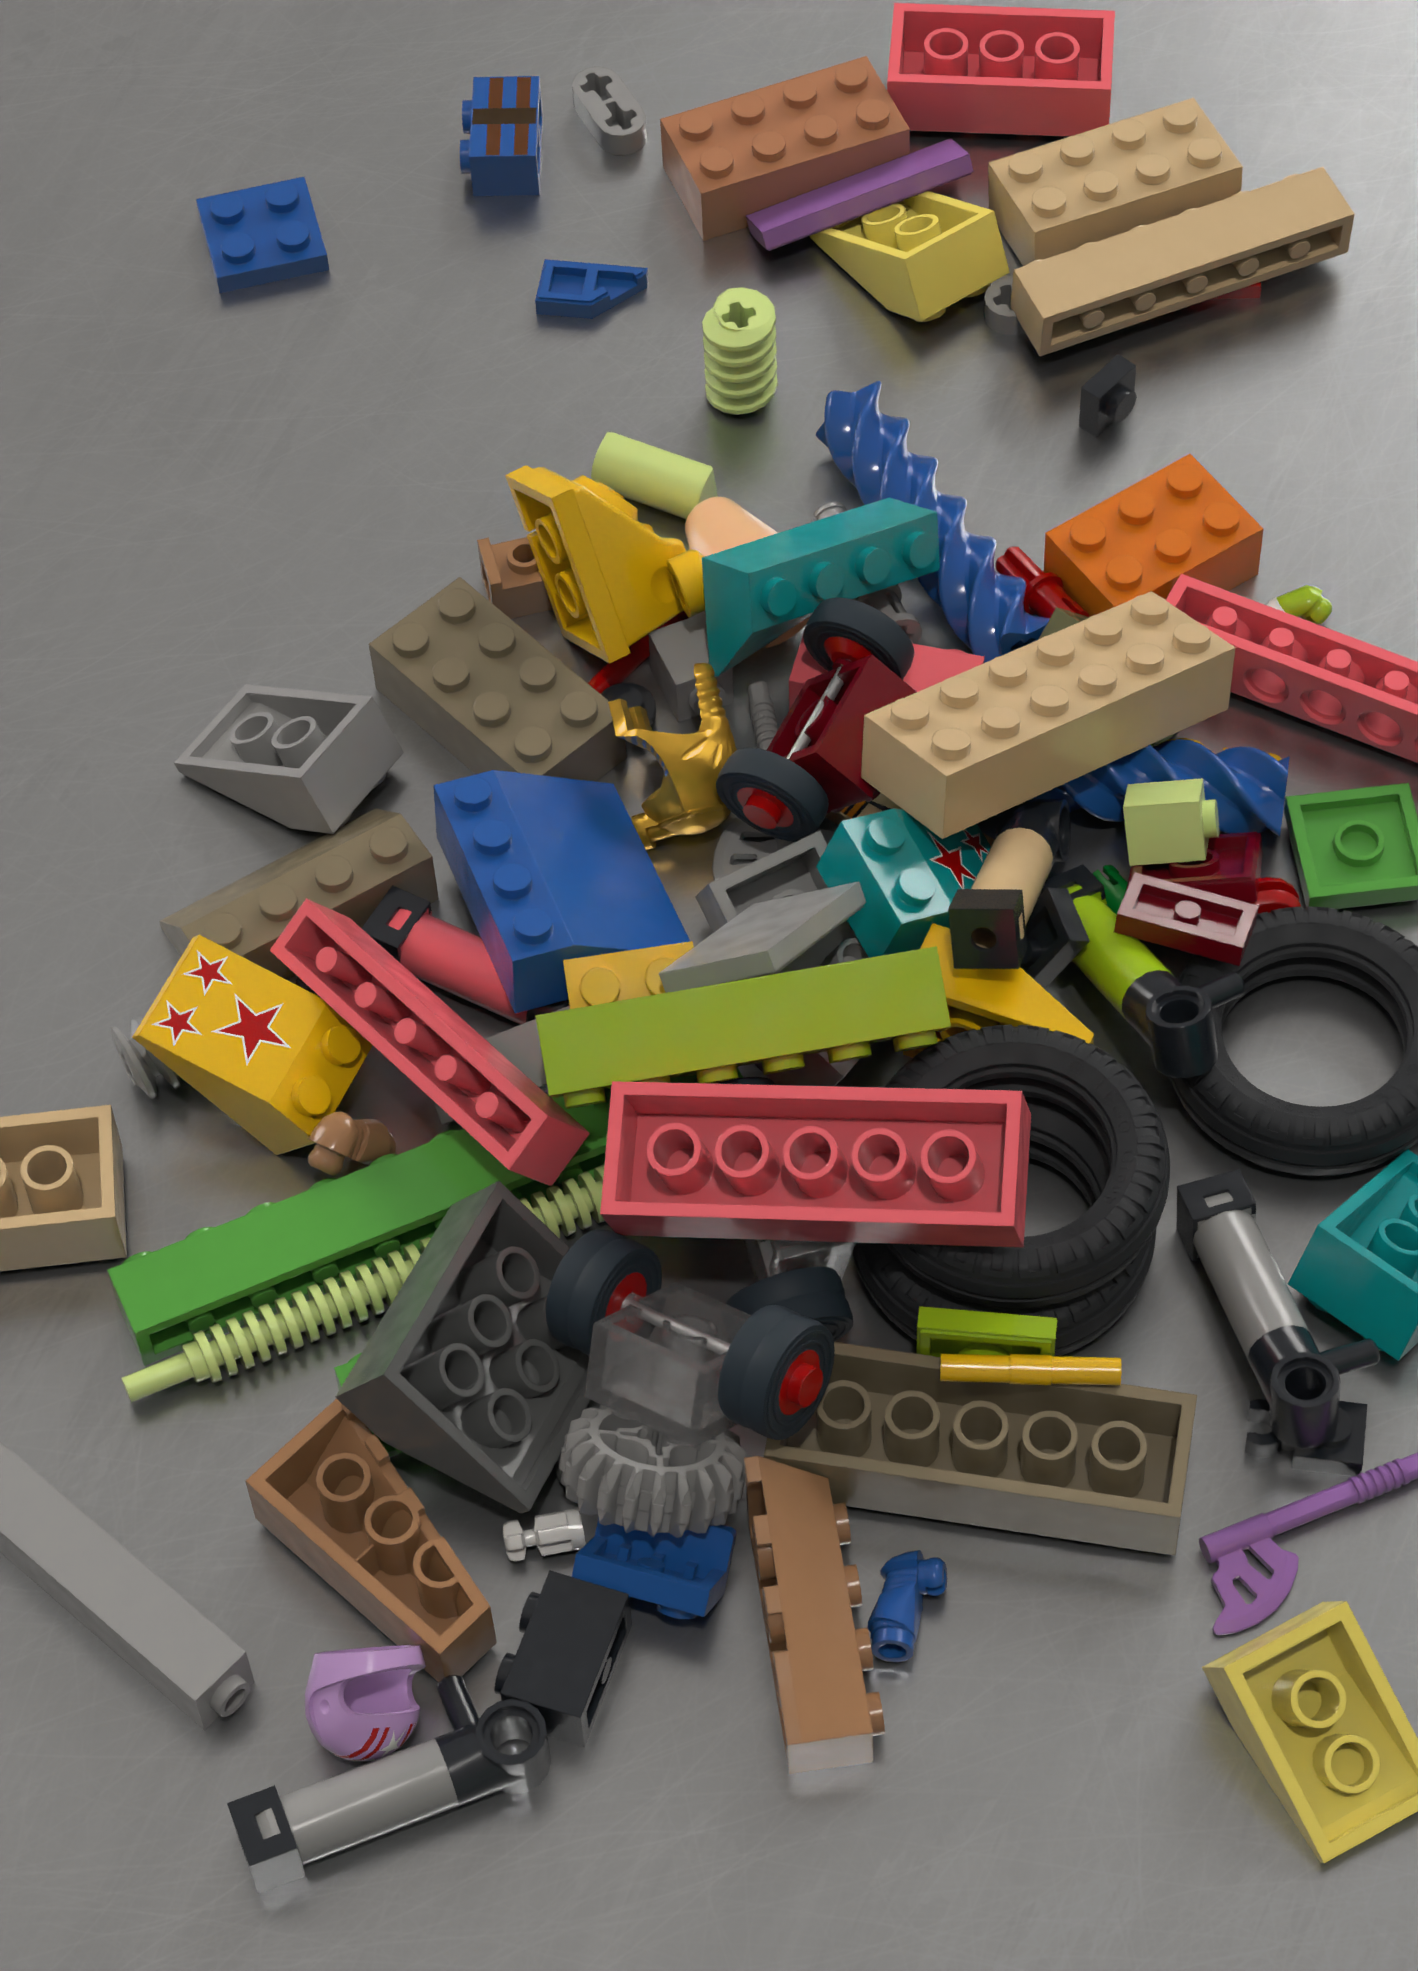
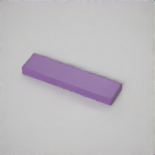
M951 138L746 215L750 234L766 250L771 251L971 175L974 170L970 154Z

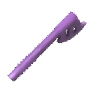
M1418 1452L1402 1459L1397 1458L1392 1463L1387 1462L1383 1466H1377L1374 1470L1370 1469L1365 1473L1357 1474L1356 1477L1352 1476L1345 1482L1265 1514L1260 1513L1200 1537L1199 1545L1204 1558L1209 1564L1217 1563L1218 1569L1213 1574L1211 1583L1224 1607L1214 1623L1213 1633L1217 1636L1235 1634L1258 1625L1274 1613L1290 1593L1298 1571L1299 1558L1297 1554L1281 1549L1272 1540L1274 1536L1355 1503H1363L1365 1499H1373L1374 1496L1378 1497L1383 1492H1390L1392 1489L1395 1490L1400 1488L1401 1485L1405 1486L1410 1481L1418 1479ZM1248 1549L1273 1574L1270 1579L1264 1577L1248 1564V1559L1243 1550ZM1238 1579L1255 1597L1251 1604L1245 1603L1233 1584L1234 1580Z

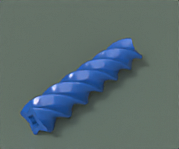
M876 381L856 392L831 391L826 397L824 422L816 432V437L829 448L835 464L842 474L857 488L864 505L890 497L937 512L940 568L938 571L917 578L929 597L942 608L948 624L957 637L972 650L973 655L985 656L984 663L1037 641L1050 618L1031 616L1024 612L1023 602L1026 592V581L1023 578L1003 575L995 571L996 540L991 536L972 534L965 530L964 519L967 500L963 496L943 494L936 490L935 479L938 460L932 456L917 455L908 451L909 420L905 417L888 416L879 411L878 401L882 383Z
M1176 739L1165 741L1154 747L1148 745L1032 799H1065L1068 802L1070 812L1083 808L1091 815L1100 819L1122 822L1124 821L1123 804L1127 784L1203 778L1205 800L1216 799L1219 831L1226 834L1260 833L1270 829L1280 837L1290 756L1277 761L1262 750L1243 746L1228 748L1215 754L1197 742Z

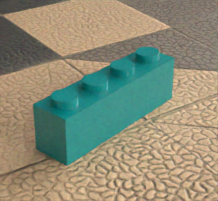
M889 497L702 557L709 664L714 669V676L718 677L810 617L816 607L826 599H854L938 571L940 562L937 512Z

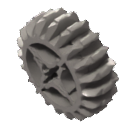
M628 1397L623 1404L604 1401L599 1409H584L580 1418L570 1422L569 1432L565 1435L564 1445L561 1448L559 1469L562 1470L561 1483L566 1486V1498L578 1503L579 1512L586 1515H598L599 1523L604 1526L614 1523L621 1525L626 1533L633 1530L646 1531L653 1538L657 1532L670 1533L679 1538L682 1537L685 1530L698 1534L706 1533L709 1525L718 1526L725 1524L727 1515L736 1512L738 1500L742 1498L745 1485L744 1458L746 1450L740 1446V1436L726 1430V1422L720 1419H707L706 1412L702 1409L687 1410L681 1407L679 1401L669 1405L659 1403L655 1398L651 1402H638Z

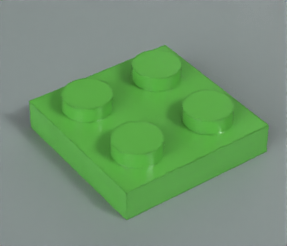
M1409 783L1285 797L1284 815L1306 908L1308 906L1341 909L1418 900V816Z

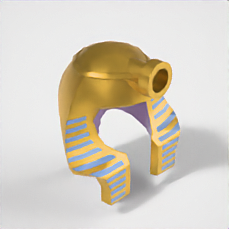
M708 663L694 664L695 686L697 688L698 706L702 719L700 729L695 733L675 734L653 731L645 708L641 706L628 708L627 701L623 699L608 702L615 735L634 745L647 749L656 757L664 770L661 787L641 804L644 812L631 817L632 823L646 850L655 848L657 840L674 835L705 833L720 825L731 813L717 793L716 782L727 759L737 749L729 721L726 718V711L722 708L723 700L719 696L720 690L717 687V679L714 677V669Z

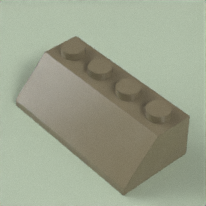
M374 809L337 829L334 834L328 833L167 916L159 922L161 929L180 956L184 953L191 939L200 934L287 980L296 974L280 961L270 949L306 898L351 918L362 928L392 885L423 898L430 903L439 900L433 856L401 813Z

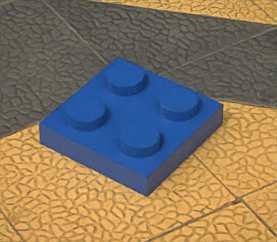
M305 176L196 199L198 214L219 293L329 270L326 249Z

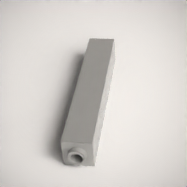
M0 1441V1552L204 1731L219 1716L227 1717L234 1713L246 1700L250 1692V1686L255 1682L246 1651Z

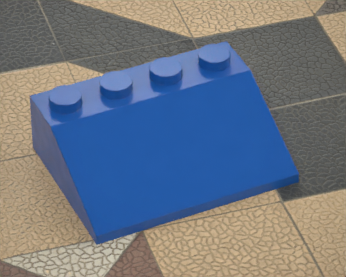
M491 770L433 785L438 842L514 1013L568 1000L563 960L690 942L614 784Z

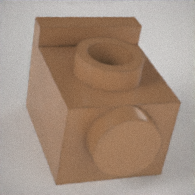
M489 537L477 540L481 577L487 598L493 605L510 619L553 610L527 537L492 545Z

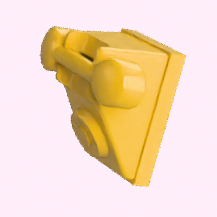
M525 465L505 475L524 530L530 532L536 529V531L527 534V538L564 638L604 661L612 663L630 654L629 646L681 612L685 611L690 618L705 611L702 570L703 554L693 549L686 551L681 540L660 537L654 533L653 528L649 524L637 521L638 509L624 500L621 494L603 483H597L584 475H580L574 480H569L545 467L533 469Z

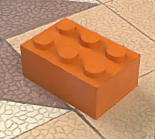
M1188 454L1046 532L1043 572L1057 574L1063 582L1065 592L1085 609L1090 617L1150 591L1166 600L1181 574L1230 591L1258 575L1264 528L1191 454Z

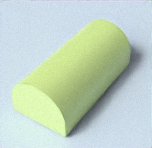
M614 432L606 433L594 458L591 471L592 480L597 483H603L621 494L624 498L687 519L692 509L700 502L708 498L718 497L712 466Z

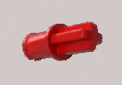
M1009 547L1004 555L997 558L995 567L998 573L1021 577L1026 581L1023 604L1024 610L1031 615L1036 614L1038 617L1051 618L1056 607L1090 617L1089 613L1065 592L1063 582L1057 574L1052 572L1044 573L1019 547Z

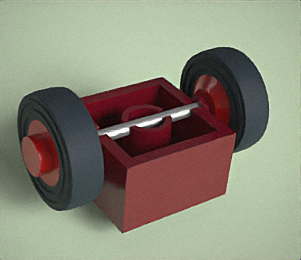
M829 598L822 601L816 607L806 624L803 639L811 656L828 672L806 681L767 750L758 748L736 750L727 759L717 778V793L726 807L749 826L777 839L797 842L817 832L827 813H838L845 807L862 801L870 802L881 794L880 791L861 778L864 715L916 693L912 687L903 681L914 658V647L908 635L894 620L881 611L853 599Z

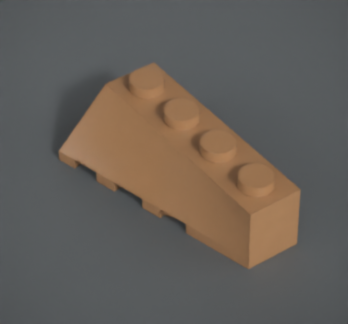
M337 1398L245 1481L255 1518L396 1645H421L426 1665L424 1670L436 1681L440 1682L449 1675L463 1676L497 1643L489 1603L446 1539L439 1535L426 1515L424 1506L412 1488L407 1487L391 1463L389 1454L377 1436L373 1435L369 1428Z
M761 1456L745 1457L748 1527L789 1774L871 1763L873 1762V1736L884 1735L885 1725L879 1692L866 1693L862 1671L873 1670V1656L868 1628L855 1629L851 1608L862 1606V1595L856 1564L843 1565L840 1545L851 1544L845 1502L833 1504L829 1479Z

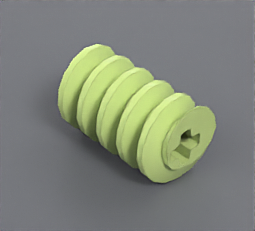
M743 287L727 289L717 297L713 308L706 312L702 321L706 398L714 408L724 413L738 415L754 412L764 407L774 397L778 386L775 307L767 296L757 290Z

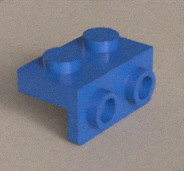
M598 1517L595 1536L576 1553L572 1577L629 1594V1599L634 1597L657 1604L656 1609L669 1617L678 1619H693L697 1615L705 1617L724 1595L737 1532L734 1528L726 1525H709L706 1533L698 1534L685 1530L682 1537L676 1538L670 1533L657 1532L652 1538L646 1531L633 1530L626 1533L623 1526L615 1523L604 1526L599 1523Z

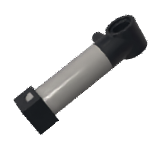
M1240 1169L1178 1185L1176 1228L1192 1262L1201 1260L1270 1406L1269 1421L1271 1430L1282 1442L1302 1449L1318 1447L1328 1442L1336 1433L1339 1421L1341 1383L1339 1375L1378 1364L1380 1354L1375 1341L1368 1338L1319 1352L1256 1223V1201Z
M449 1675L438 1683L437 1690L451 1723L452 1732L281 1796L278 1795L274 1785L227 1803L258 1894L305 1877L304 1864L497 1791L510 1794L531 1791L542 1783L548 1775L551 1765L545 1719L537 1708L526 1701L516 1699L495 1703L488 1707L479 1718L463 1677ZM512 1739H521L530 1743L527 1749L519 1754H502L497 1750L501 1744Z

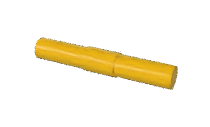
M940 1354V1381L1121 1386V1358L1068 1357L1041 1354Z

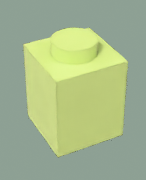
M1203 778L1127 784L1123 813L1130 866L1206 860L1209 838L1219 837V816L1216 799L1205 800Z

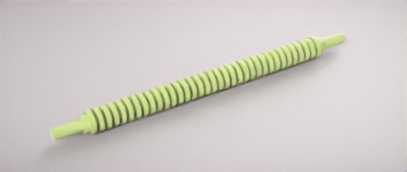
M604 1165L594 1168V1178L589 1172L579 1174V1186L573 1178L562 1182L563 1192L556 1184L546 1189L548 1201L541 1191L531 1194L533 1208L526 1198L519 1200L559 1239L561 1238L559 1227L565 1236L575 1234V1221L582 1230L592 1226L591 1215L598 1224L605 1221L600 1215ZM430 1237L419 1241L422 1253L429 1243ZM412 1243L403 1248L406 1261L403 1260L397 1250L387 1254L389 1268L382 1257L373 1259L371 1264L374 1274H371L367 1265L363 1263L355 1267L357 1281H355L351 1272L346 1270L339 1273L342 1285L340 1288L335 1279L329 1277L323 1280L326 1294H322L321 1289L316 1283L307 1287L309 1301H306L300 1290L291 1293L294 1306L290 1308L285 1297L274 1300L277 1310L275 1315L269 1304L261 1305L258 1307L261 1317L260 1321H257L251 1310L242 1313L245 1325L243 1328L240 1327L235 1317L226 1320L229 1334L225 1335L221 1326L215 1324L209 1327L212 1341L208 1342L202 1330L194 1333V1341L182 1345L183 1353L121 1378L130 1402H135L190 1378H194L196 1383L210 1378L212 1383L221 1381L222 1376L219 1366L223 1365L228 1376H233L238 1373L236 1359H240L244 1369L247 1370L255 1366L252 1356L253 1352H256L261 1363L271 1360L268 1348L270 1345H272L277 1356L286 1354L287 1347L284 1339L288 1338L295 1350L304 1346L301 1332H304L309 1342L312 1343L320 1339L318 1325L321 1326L325 1335L329 1336L336 1333L333 1320L335 1318L342 1329L352 1326L350 1312H353L359 1323L367 1320L369 1316L366 1305H369L375 1316L384 1313L385 1309L382 1299L384 1298L388 1306H391L421 1254Z

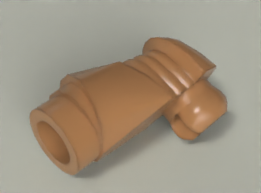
M340 1111L323 1117L308 1138L316 1143L308 1156L309 1165L332 1176L341 1172L345 1157L369 1166L377 1158L387 1154H395L396 1142L393 1135L388 1132L387 1127L379 1120L371 1118L352 1119L347 1113Z

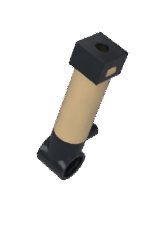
M1030 799L997 814L996 838L972 888L957 889L948 908L954 968L1019 969L1027 952L1026 924L1054 862H1065L1069 855L1071 818L1068 802L1065 799Z

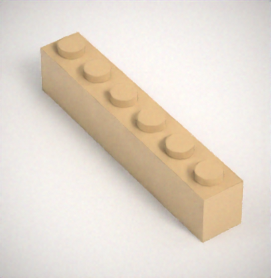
M1324 167L1302 174H1292L1281 181L1251 191H1241L1230 198L1200 208H1190L1179 215L1149 225H1139L1128 232L1098 242L1085 243L1077 249L1044 260H1034L1023 267L1014 269L1010 308L1015 312L1019 323L1039 356H1043L1347 253L1355 214Z

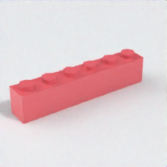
M306 898L271 947L270 951L508 1170L552 1186L590 1134L351 918Z

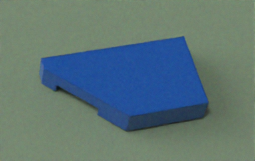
M545 259L535 299L536 314L593 319L646 289L648 286V268Z

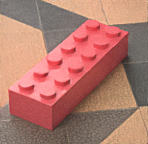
M612 1081L600 1215L615 1233L625 1236L1024 1248L1031 1112L1023 1092L1012 1090Z

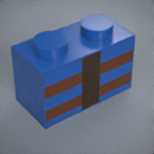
M473 77L472 100L462 101L463 133L470 134V140H460L461 174H471L473 196L540 195L543 128L540 77Z

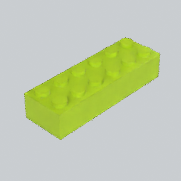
M937 946L535 1015L549 1096L553 1099L564 1097L567 1109L605 1103V1090L611 1089L612 1081L671 1083L670 1078L696 1074L698 1083L716 1084L739 1078L737 1067L762 1063L763 1073L768 1075L802 1069L805 1066L803 1055L827 1051L829 1064L866 1058L871 1055L870 1044L893 1040L894 1052L925 1048L938 1043L936 1032H942L951 1027Z

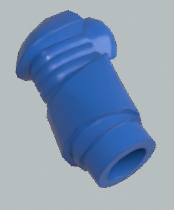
M920 1550L908 1551L892 1557L880 1570V1574L885 1581L882 1593L868 1620L867 1628L871 1633L872 1653L881 1660L902 1662L913 1656L914 1643L917 1641L923 1611V1594L939 1596L947 1588V1567L945 1562L938 1557L924 1559Z

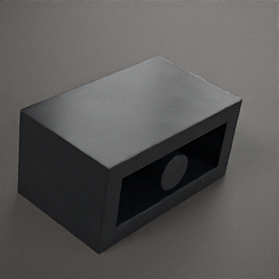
M549 1570L541 1593L531 1592L524 1604L519 1623V1631L524 1633L516 1655L506 1653L499 1666L494 1691L496 1694L501 1695V1701L516 1699L528 1702L537 1708L545 1719L547 1736L585 1747L632 1627L629 1594Z

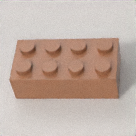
M867 56L660 119L663 168L703 241L747 228L746 215L910 154V128Z

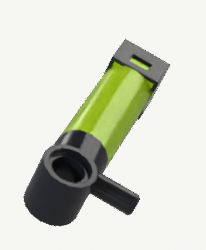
M1084 864L1047 879L1040 895L1048 887L1068 889L1090 940L1072 962L1151 1047L1152 1060L1156 1069L1165 1076L1173 1078H1191L1202 1075L1210 1070L1218 1059L1213 1009L1244 995L1245 984L1242 977L1238 973L1231 972L1196 988L1183 986L1140 939L1114 932L1117 915L1107 906L1104 885Z

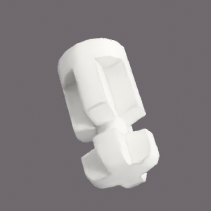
M579 1508L537 1515L534 1518L533 1529L523 1530L518 1519L507 1521L503 1524L502 1532L505 1549L510 1561L525 1560L526 1547L537 1546L543 1557L580 1550L586 1545Z

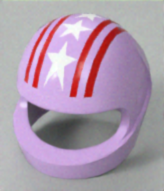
M421 1645L355 1648L314 1654L305 1691V1715L311 1732L321 1746L335 1756L349 1761H374L390 1755L404 1745L415 1729L421 1708L416 1703L412 1692V1680L416 1672L426 1667Z

